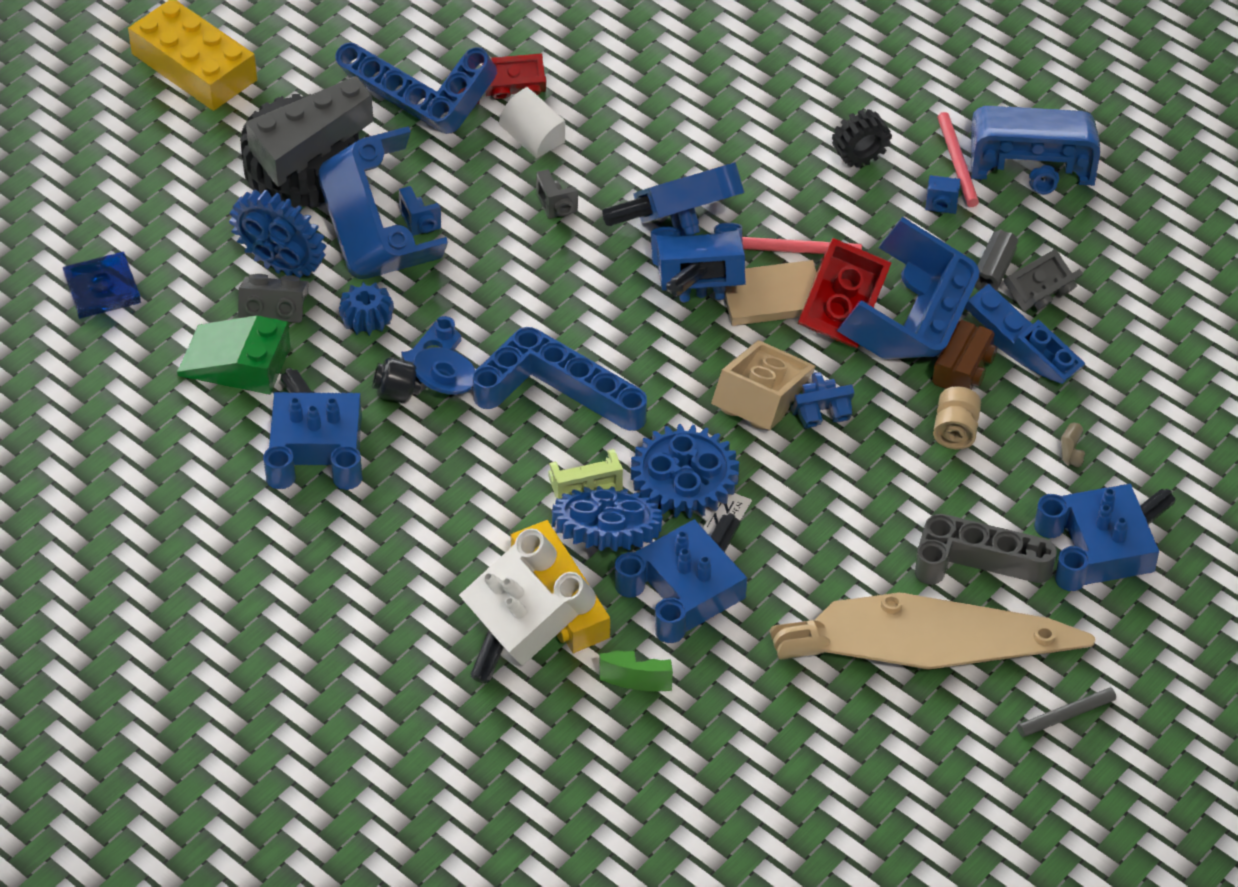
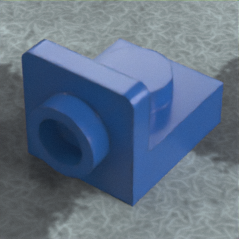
M930 175L925 210L956 214L960 179Z
M411 186L399 189L400 213L413 236L441 228V208L438 203L424 206L422 198H416Z

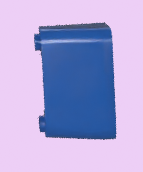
M983 106L974 112L971 125V179L987 180V173L991 168L997 166V169L1004 170L1005 159L1066 162L1065 172L1071 174L1072 171L1076 172L1079 176V185L1095 186L1100 158V139L1095 119L1090 113L1076 110Z

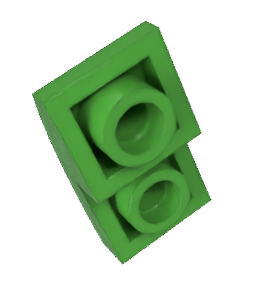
M616 650L609 653H599L600 680L633 690L672 691L673 669L671 659H650L636 662L634 651Z

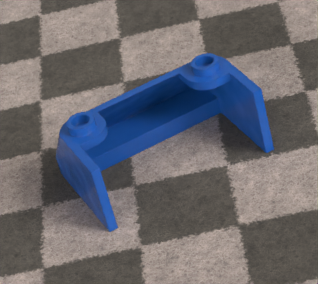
M409 126L362 138L332 156L320 166L318 173L319 184L348 271L358 279H368L441 259L447 247L448 241L446 237L416 245L412 233L406 227L393 225L383 228L365 171L375 169L382 163L384 154L406 149L411 133Z
M902 217L881 242L879 248L905 264L901 273L902 281L908 289L918 294L904 326L861 300L840 325L838 332L883 359L934 357L939 355L948 345L979 278V268L969 257Z

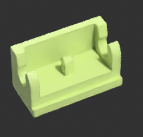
M614 449L607 450L609 458H606V461L561 471L556 461L549 463L551 470L548 471V477L555 497L562 499L563 493L572 495L573 489L583 492L584 487L596 490L597 486H601L603 489L609 490L612 486L615 487L616 491L623 490V468Z

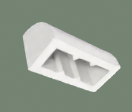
M528 87L515 94L504 107L499 125L536 159L565 143V120Z

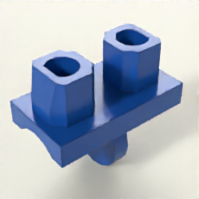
M815 372L812 374V383L803 384V394L795 395L794 404H791L793 416L799 415L805 429L821 425L823 421L820 410L830 409L833 422L838 423L850 420L852 416L851 400L855 393L852 384L836 387L834 379L824 380L820 372Z

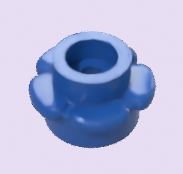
M1050 165L1034 168L1029 174L1031 179L1029 185L1039 194L1045 195L1053 192L1059 182L1058 172L1054 171V168Z

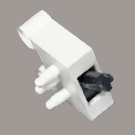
M531 528L521 532L516 538L515 544L459 595L489 629L471 672V678L480 683L486 684L490 682L503 648L523 666L574 618L580 614L587 613L595 604L596 594L594 590L577 573L567 572L559 576L555 582L553 594L533 573L535 570L543 571L553 565L557 557L555 547L537 529Z

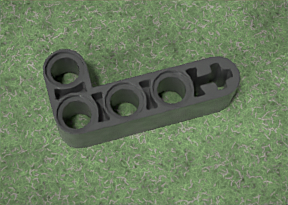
M935 514L927 519L917 550L915 575L922 583L938 584L944 579L949 562L1034 583H1042L1048 581L1053 575L1057 549L1050 540L950 515Z

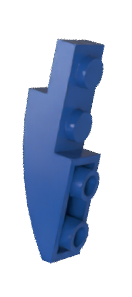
M987 284L968 300L965 309L987 329L993 330L995 333L994 345L998 346L1001 351L1024 367L1062 384L1084 367L1085 362L1041 321L1037 320L1032 324L990 284Z

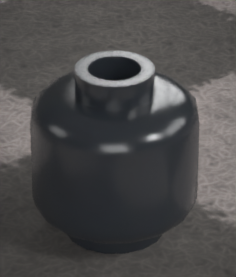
M389 357L385 359L383 364H377L372 388L377 389V395L381 399L407 403L411 399L412 394L419 395L422 382L416 377L415 370L417 368L413 362Z

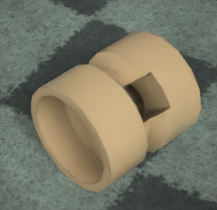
M950 387L940 394L933 431L934 438L940 445L956 450L968 448L975 442L978 428L977 421L981 408L980 396L975 391L965 387Z

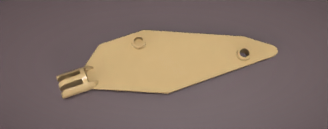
M900 592L833 601L815 620L772 626L770 629L778 658L781 660L828 652L923 669L944 668L1088 648L1095 644V637L1092 634L1050 618Z

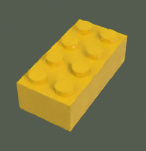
M168 0L128 27L132 54L212 111L257 81L255 54L177 0Z

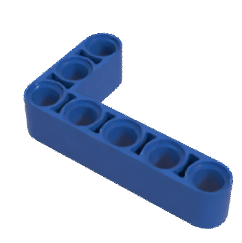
M350 42L341 45L335 56L337 63L350 78L357 76L369 90L445 134L455 132L462 125L497 74L496 65L487 52L479 47L469 49L462 56L438 91L428 87L355 43ZM483 63L480 68L476 69L479 64ZM402 85L400 89L395 91L398 86ZM466 88L462 93L458 94L461 89ZM425 98L421 104H418L420 100ZM448 112L445 117L440 118L444 113Z
M523 327L517 330L473 373V400L478 407L483 409H493L499 406L530 375H533L625 430L636 431L646 424L647 396L644 391L533 327Z

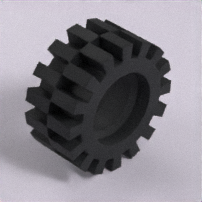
M867 109L865 113L864 110H859L857 116L852 113L849 115L850 119L848 121L843 119L840 122L842 126H836L834 129L836 134H832V144L842 160L848 166L853 167L855 165L856 168L861 167L862 163L865 166L870 165L871 159L877 161L879 159L878 154L884 155L886 153L885 147H890V139H892L891 131L876 111L873 112Z

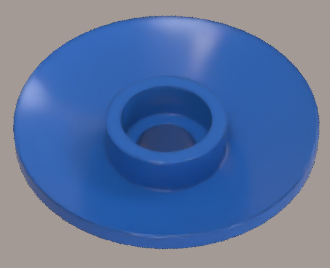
M441 347L426 348L416 354L413 361L417 368L415 370L416 377L427 387L445 394H461L473 387L475 368L463 355Z

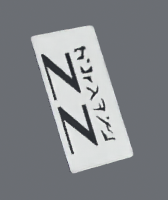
M736 493L734 495L728 494V502L726 504L718 502V510H713L703 529L707 534L712 535L724 514L733 513L737 519L741 520L752 500Z

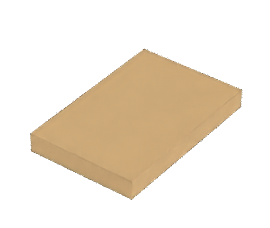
M813 260L745 268L746 285L726 286L725 302L732 326L800 317L817 273Z

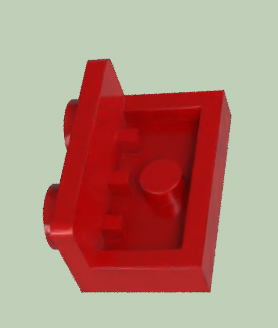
M542 53L491 58L496 65L497 74L485 91L486 97L493 96L495 99H505L510 97L511 94H517L526 87L536 95L546 92L547 81L544 74Z

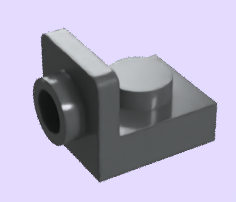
M549 169L537 172L536 194L548 219L576 213L578 211L577 188L561 189L559 181L553 180Z

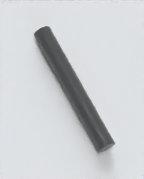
M1109 687L1017 725L1018 732L1024 738L1116 700V693L1113 688Z

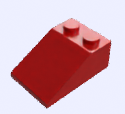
M832 238L822 258L797 324L857 349L859 344L838 332V329L861 300L874 308L892 262Z

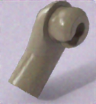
M1075 422L1070 423L1062 435L1061 450L1063 462L1067 466L1071 464L1078 468L1084 462L1085 452L1076 449L1077 442L1083 434V428L1079 423Z

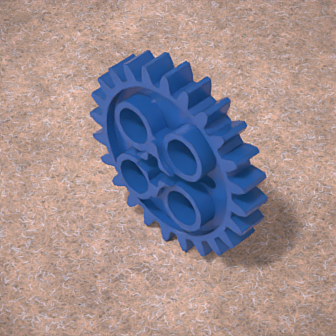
M254 190L251 194L246 192L243 197L241 196L229 213L232 216L229 223L235 226L231 232L240 236L237 243L247 246L245 249L246 253L255 254L254 261H264L266 269L273 266L278 274L284 270L287 276H292L294 273L297 277L301 278L303 274L309 276L312 271L315 272L326 256L323 251L327 246L321 242L324 239V235L316 233L319 226L310 224V215H302L300 213L302 210L301 206L292 207L291 199L288 198L285 202L281 201L278 193L271 197L267 190H264L262 194L257 190Z
M678 424L677 431L673 432L668 426H665L664 435L653 431L652 440L643 438L642 447L635 448V456L631 458L634 491H640V498L649 497L650 503L661 505L662 514L672 509L676 518L681 511H685L688 518H691L693 510H697L702 516H705V507L717 511L718 501L726 504L728 502V494L734 495L735 485L738 484L739 461H736V451H729V441L720 443L719 433L709 437L708 428L703 429L699 433L696 432L694 424H692L689 431H684L683 426Z
M597 486L596 490L584 487L583 492L573 489L572 495L563 493L562 499L556 498L555 504L552 506V527H556L555 532L563 533V539L573 538V544L586 543L585 548H590L593 545L598 546L600 551L604 550L605 547H610L613 551H617L618 547L621 546L631 550V545L641 548L643 547V542L652 543L653 538H658L662 528L663 516L662 510L658 509V504L650 503L649 497L640 498L639 492L628 494V489H623L620 492L616 491L615 487L612 486L609 490L603 489L601 486Z

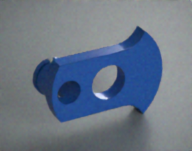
M439 317L437 319L438 322H434L413 349L401 352L402 360L413 362L418 352L431 345L454 351L462 341L460 333L454 329L455 321L451 317Z

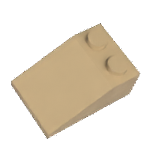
M758 340L722 369L711 404L719 407L727 415L739 416L750 421V424L756 428L770 431L782 420L794 402L795 395L801 392L802 385L807 383L816 366Z

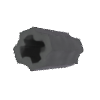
M1003 230L993 232L977 265L979 268V278L975 284L977 290H981L987 284H990L996 291L998 290L1017 250L1018 239L1013 233L1004 232Z

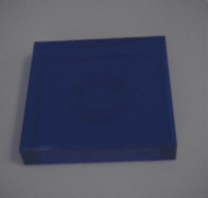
M124 251L62 267L79 319L141 303L140 294Z

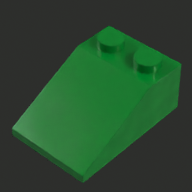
M256 315L199 324L177 370V376L271 395L291 348L288 321Z

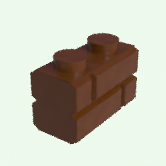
M964 320L958 321L948 345L941 352L935 363L932 381L934 385L945 389L965 387L972 390L974 385L979 387L986 372V368L983 367L986 363L992 364L997 353L998 346L993 345L995 337L993 330L981 326L976 327L975 324Z

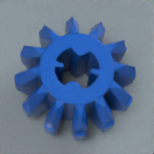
M362 282L361 287L350 285L349 292L342 293L339 315L346 329L353 328L356 335L366 331L370 336L372 330L382 332L384 325L391 324L394 303L389 296L387 288L379 289L376 282L371 286H366Z

